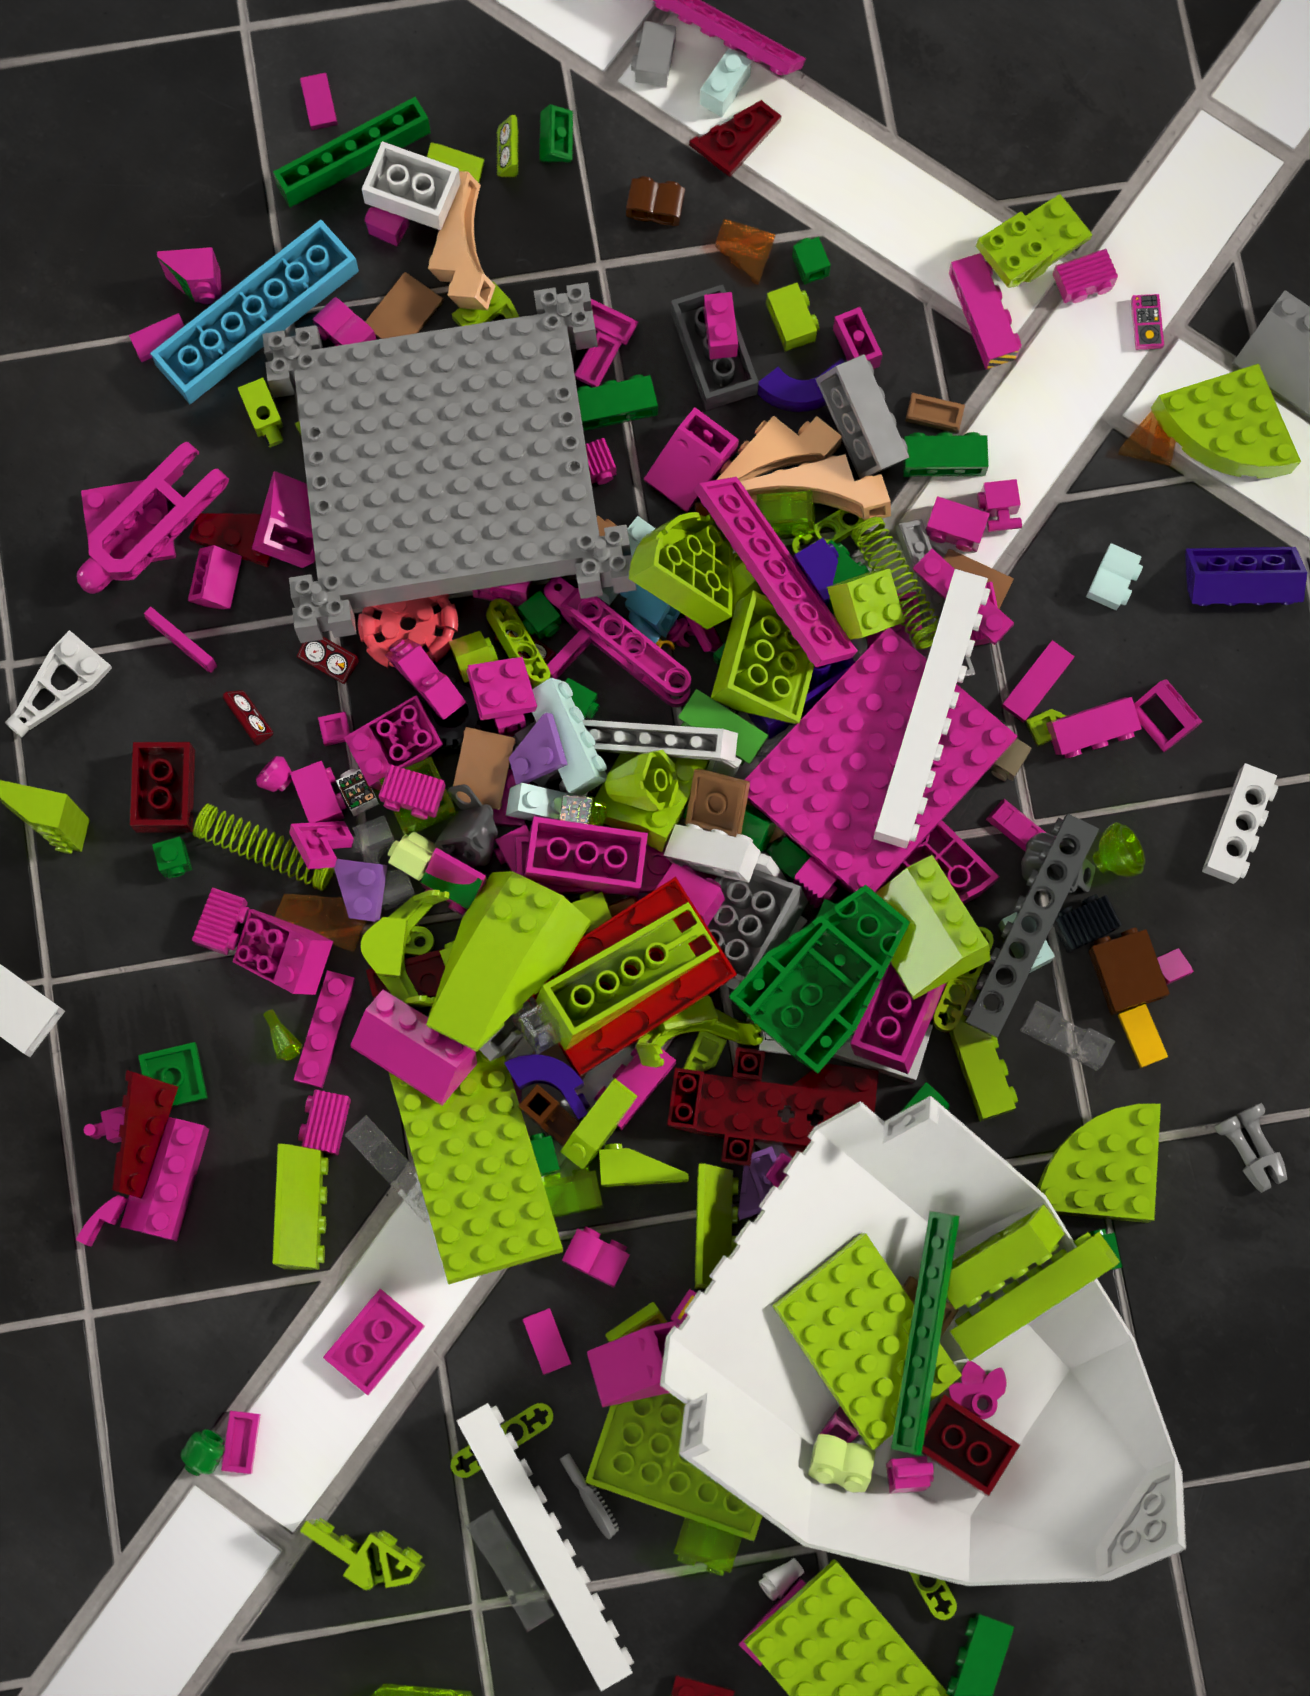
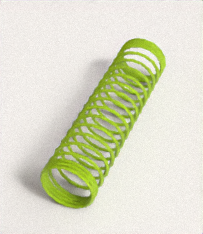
M872 517L864 520L853 529L851 533L852 539L860 547L859 551L864 554L863 558L865 561H868V567L872 568V571L879 568L884 569L895 561L903 560L898 567L891 570V573L903 567H907V569L901 575L893 578V581L895 582L897 579L911 574V577L904 583L895 586L896 591L907 583L914 581L916 583L908 590L902 592L898 598L900 599L912 590H920L913 597L900 602L902 604L901 609L917 597L924 596V598L914 606L902 610V612H906L903 615L904 619L910 620L907 624L901 623V625L905 626V632L909 633V639L915 649H924L932 646L939 617L932 616L935 610L929 608L931 604L929 601H925L927 595L920 594L922 587L917 586V579H912L914 573L908 572L910 566L904 565L906 559L900 557L902 552L896 550L897 544L892 543L893 537L887 536L889 530L884 529L885 523L881 517ZM879 524L874 530L861 536L866 530ZM882 531L887 532L882 538L876 540L875 542L868 545H863L864 543L876 538L879 534L882 533ZM887 538L891 539L886 545L880 547L878 550L868 552V550L872 546L881 542L882 540ZM895 546L892 551L884 556L872 559L879 551L886 547ZM862 547H868L865 552L862 551ZM893 553H899V555L892 561L881 566H876L882 559L888 557L889 555ZM872 554L869 559L866 558V555ZM876 561L874 566L870 565V562ZM928 603L922 611L905 617L914 608ZM932 611L925 619L910 624L919 615ZM936 618L932 624L921 630L914 631L922 623ZM915 626L911 632L907 630V627Z
M208 803L199 812L193 827L194 837L199 839L205 838L206 842L213 840L215 846L221 843L223 849L229 847L231 853L238 851L239 856L246 854L248 860L254 857L255 863L257 864L262 861L264 867L271 864L273 871L279 868V872L281 874L287 872L289 878L296 874L297 881L304 878L306 885L312 882L313 887L318 890L320 889V891L324 890L328 885L335 870L334 867L315 869L313 877L307 882V873L310 869L306 866L305 873L300 879L298 878L299 869L304 863L301 856L297 869L290 875V868L299 852L296 846L287 868L282 872V863L289 853L293 842L292 838L286 843L280 863L274 868V859L284 841L283 835L280 836L276 843L271 860L265 864V857L276 837L275 831L267 841L262 858L257 861V853L265 841L268 832L267 828L262 831L254 854L248 857L249 849L258 834L259 825L254 827L246 850L241 854L240 847L248 835L251 822L248 821L246 823L238 846L232 850V843L243 823L242 817L235 824L229 844L224 847L223 842L234 822V814L228 818L221 840L215 843V837L224 823L226 811L224 810L220 814L213 836L209 840L207 839V833L216 819L218 808Z

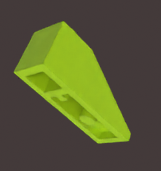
M614 1079L574 1130L560 1152L583 1170L598 1155L599 1150L603 1148L638 1096L617 1079Z
M606 1144L605 1149L599 1150L601 1187L689 1181L688 1173L630 1148H622V1144Z

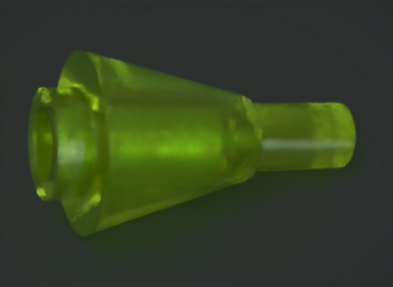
M273 1009L266 1011L263 1016L271 1029L276 1058L284 1059L285 1061L295 1058L300 1053L299 1050L302 1047V1043L280 1023Z

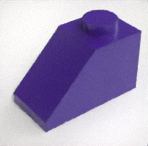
M821 538L796 553L794 560L825 605L828 606L830 596L827 587L833 585L839 554L833 544H827L825 539Z

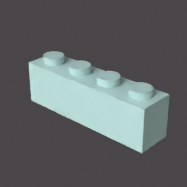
M549 678L532 689L537 704L536 711L532 712L536 723L543 714H553L568 764L558 769L568 793L582 796L605 782L607 778L605 772L606 764L594 748L595 740L583 724L584 716L572 700L571 696H573L570 686L564 681Z

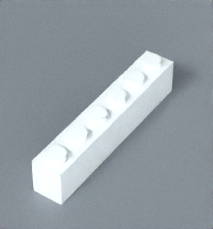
M583 720L586 730L591 733L595 740L594 748L596 752L640 755L650 751L663 750L669 757L735 762L738 733L729 730Z

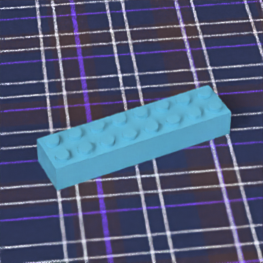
M319 220L153 350L150 354L155 365L189 404L193 403L264 347L262 334L285 330L359 272L356 258L322 220Z

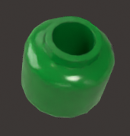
M204 1429L202 1432H194L181 1452V1459L186 1464L184 1468L190 1474L200 1476V1474L208 1475L215 1471L225 1454V1447L222 1444L223 1439L217 1433Z

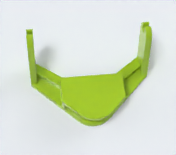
M428 890L412 896L389 917H382L364 933L361 940V952L365 960L389 992L413 1008L432 1006L435 997L428 998V996L418 995L405 969L406 943L412 929L434 904L449 900L450 893L446 891Z
M707 995L640 1038L636 1044V1049L642 1066L657 1068L664 1064V1059L660 1058V1054L663 1053L662 1046L669 1039L683 1033L704 1031L746 1045H760L763 1038L758 1035V1032H761L759 1026L752 1022L738 1021L715 1009L711 997Z

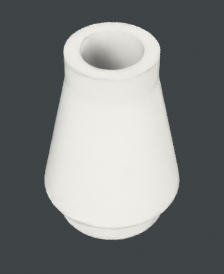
M793 1558L789 1562L764 1573L763 1578L759 1581V1585L772 1601L777 1598L781 1599L799 1576L804 1573V1570L798 1561Z

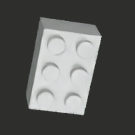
M382 142L362 187L365 204L441 230L460 186L459 169Z

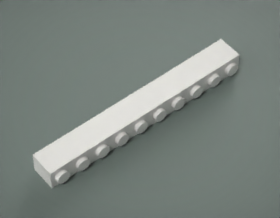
M958 569L954 570L873 838L875 840L907 849L909 840L914 842L916 840L920 825L914 823L917 813L923 815L928 798L922 796L925 787H932L936 772L931 771L933 760L939 762L944 745L938 743L941 734L947 736L952 719L946 718L949 708L955 709L959 693L954 690L956 683H963L967 667L963 666L962 663L964 656L970 657L975 641L970 640L972 630H979L983 615L977 613L980 604L986 606L990 589L985 588L988 578Z
M487 1403L458 1419L457 1423L599 1689L603 1691L632 1674L633 1672L629 1666L634 1661L626 1646L620 1649L615 1641V1638L620 1635L612 1620L605 1622L600 1613L605 1607L597 1592L593 1595L590 1594L586 1584L591 1581L583 1566L576 1568L571 1559L576 1553L568 1539L561 1540L557 1530L562 1527L554 1512L547 1514L543 1506L547 1499L540 1486L538 1485L533 1488L528 1478L533 1473L525 1458L521 1461L518 1460L514 1450L519 1447L511 1432L504 1434L500 1423L504 1422L497 1406L490 1408Z

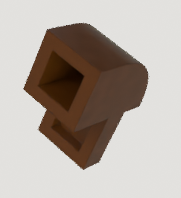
M538 1084L518 1105L531 1121L548 1135L552 1136L562 1147L580 1124L576 1118L560 1106V1103Z

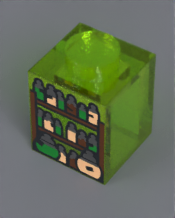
M563 795L559 820L603 826L607 817V803L594 797Z

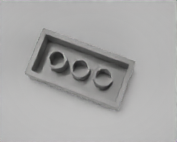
M865 354L837 365L816 378L859 479L876 474L909 458L907 444L899 435L896 428V419L889 412L885 402V394L882 388L878 386L874 377L873 366L866 359Z

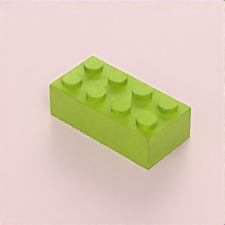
M1043 1204L953 1259L947 1298L955 1310L963 1305H966L967 1308L973 1306L982 1299L981 1295L986 1291H989L990 1294L998 1291L1005 1285L1004 1281L1012 1276L1016 1280L1029 1270L1027 1267L1034 1262L1039 1266L1052 1257L1051 1253L1060 1246L1058 1242L1065 1233L1046 1206Z

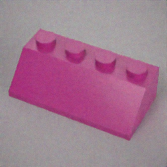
M383 989L364 1011L351 1042V1048L438 1104L443 1105L478 1064L476 1051L427 1027V1016Z
M168 1117L143 1197L141 1199L129 1195L120 1227L177 1242L209 1133V1129L206 1126Z

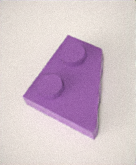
M545 713L541 716L509 757L516 785L520 783L527 784L568 765L552 713Z
M343 859L336 860L334 869L349 918L374 922L380 920L388 865Z
M772 1146L752 1153L751 1165L743 1166L738 1210L739 1221L760 1214L762 1209L759 1205L773 1187L772 1183L765 1177L777 1159Z

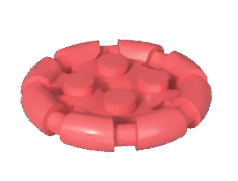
M446 594L364 607L362 614L358 616V632L361 642H365L367 646V653L379 664L387 668L389 666L394 667L385 654L390 651L389 647L395 641L408 638L421 647L426 645L429 650L426 654L432 662L435 661L437 663L451 649L449 641L453 639L454 632H458V614L455 604H451L448 599L450 595ZM439 604L442 610L434 614L432 607ZM374 611L382 612L380 620L373 618ZM413 618L416 621V625L411 630H404L400 626L402 620ZM436 628L443 629L442 636H434ZM383 634L385 641L377 643L375 637Z

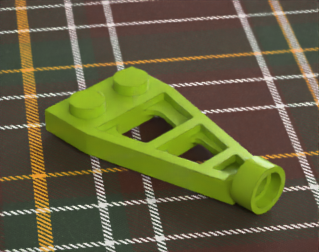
M493 281L495 289L488 310L459 308L452 314V318L459 326L490 322L498 315H503L506 319L517 318L519 315L511 300Z

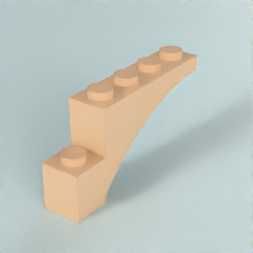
M459 171L460 186L444 224L437 234L436 245L429 259L428 269L440 281L450 282L448 296L459 308L488 310L495 285L481 268L474 239L475 208L481 185L469 172Z
M773 416L768 422L764 420L755 431L756 436L751 442L746 440L737 451L739 455L733 462L729 460L724 464L719 472L721 475L717 480L737 476L741 482L747 478L758 477L772 470L790 465L825 460L832 456L840 447L842 436L817 416L811 423L806 421L798 431V435Z
M846 454L830 456L825 460L803 463L798 467L776 470L771 474L750 477L741 481V484L755 503L780 500L820 503L863 518V521L872 517L886 518L891 516V501L882 474L865 476L860 480L854 481Z

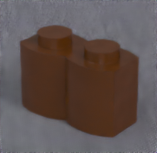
M646 176L632 178L626 216L641 221H654L659 224L679 226L685 188L674 181L657 183L652 178Z

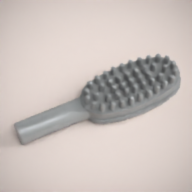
M568 1453L559 1460L574 1485L579 1489L580 1496L596 1525L607 1539H611L619 1531L618 1523L612 1524L615 1518L610 1520L613 1514L608 1515L607 1513L611 1510L605 1511L608 1505L602 1506L605 1500L599 1501L602 1499V1496L597 1498L600 1493H594L597 1490L596 1487L594 1488V1485L590 1484L587 1486L582 1473L570 1453Z

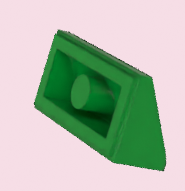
M550 104L540 114L539 159L545 162H571L573 150V111Z

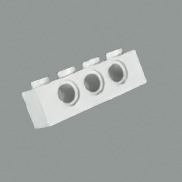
M1246 763L1240 768L1202 872L1232 884L1239 880L1240 877L1244 878L1250 866L1246 859L1249 851L1252 853L1255 851L1259 841V837L1256 836L1259 826H1264L1269 811L1265 810L1268 800L1273 801L1278 786L1274 784L1277 775ZM1248 793L1253 794L1257 798V805L1249 804L1245 795ZM1236 819L1246 821L1248 830H1240L1236 825ZM1229 844L1236 846L1239 855L1231 856L1227 852L1226 846Z

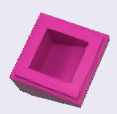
M1179 948L1157 958L1167 985L1194 972Z
M841 1406L819 1433L838 1437L847 1443H852L859 1435Z

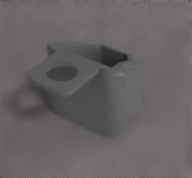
M462 784L449 787L447 792L460 809L438 836L435 847L442 849L445 853L471 868L477 866L484 867L491 860L495 839L498 835L493 819V809L488 804L482 805L469 786ZM457 792L466 793L470 797L471 802L467 803L459 799Z
M1042 832L1032 836L1026 843V852L1021 861L1022 876L1025 881L1028 880L1033 869L1039 870L1043 862L1038 859L1046 843L1051 845L1055 836ZM1061 840L1059 844L1061 852L1066 855L1072 854L1074 852L1073 843L1068 840ZM1086 857L1068 893L1076 891L1077 886L1084 892L1090 891L1095 874V866ZM1051 865L1047 868V876L1051 880H1060L1062 872L1058 866ZM1086 868H1088V880L1084 883L1083 875Z

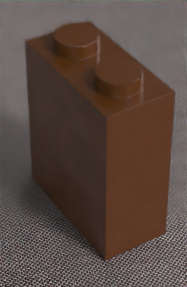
M1132 928L1121 932L1122 937L1111 940L1110 936L1100 938L1094 941L1095 946H1092L1088 951L1111 1015L1164 999L1170 994L1147 929L1138 932L1137 928Z

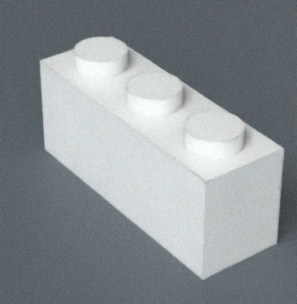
M688 823L686 826L675 824L664 856L671 863L681 867L687 865L695 871L749 883L761 851L752 843L753 840L745 835L737 834L736 837H732L718 829H712L709 832L697 825Z

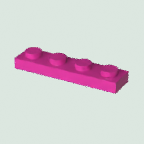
M931 549L913 567V572L946 600L955 569L936 551ZM989 599L986 606L980 604L977 614L983 616L978 631L995 645L1014 626V622Z
M327 970L294 1081L323 1089L356 979L354 977Z

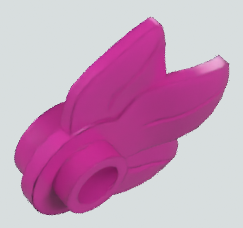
M967 1361L961 1372V1383L951 1384L948 1387L949 1394L952 1400L964 1408H968L970 1412L979 1418L988 1419L995 1414L998 1406L997 1400L1006 1391L1005 1373L1000 1367L986 1374L979 1365L972 1361ZM981 1398L987 1401L988 1405L985 1410H980L977 1407V1401Z

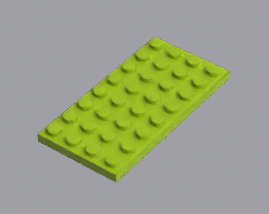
M480 1050L476 1052L478 1064L443 1105L438 1104L389 1072L448 1285L563 1252L521 1109L518 1107L519 1102L511 1075L504 1063L506 1062L505 1056L503 1055L489 1061Z

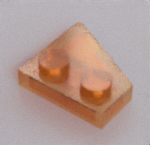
M724 218L715 247L724 255L730 257L732 263L737 268H742L751 277V281L754 284L759 285L775 241V234Z
M1151 410L1120 447L1118 455L1170 466L1176 441L1172 436L1169 438L1164 432L1159 419L1157 421Z

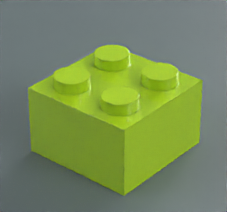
M890 568L868 572L827 587L836 620L850 640L864 638L905 622Z

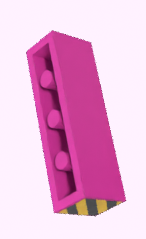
M981 253L951 262L948 274L985 369L1016 360L1021 349V341L1019 335L1013 333L1010 326L1012 324L1009 310L1004 309L1001 303L1002 292L998 284L994 285L991 277L993 276L992 267L985 261Z

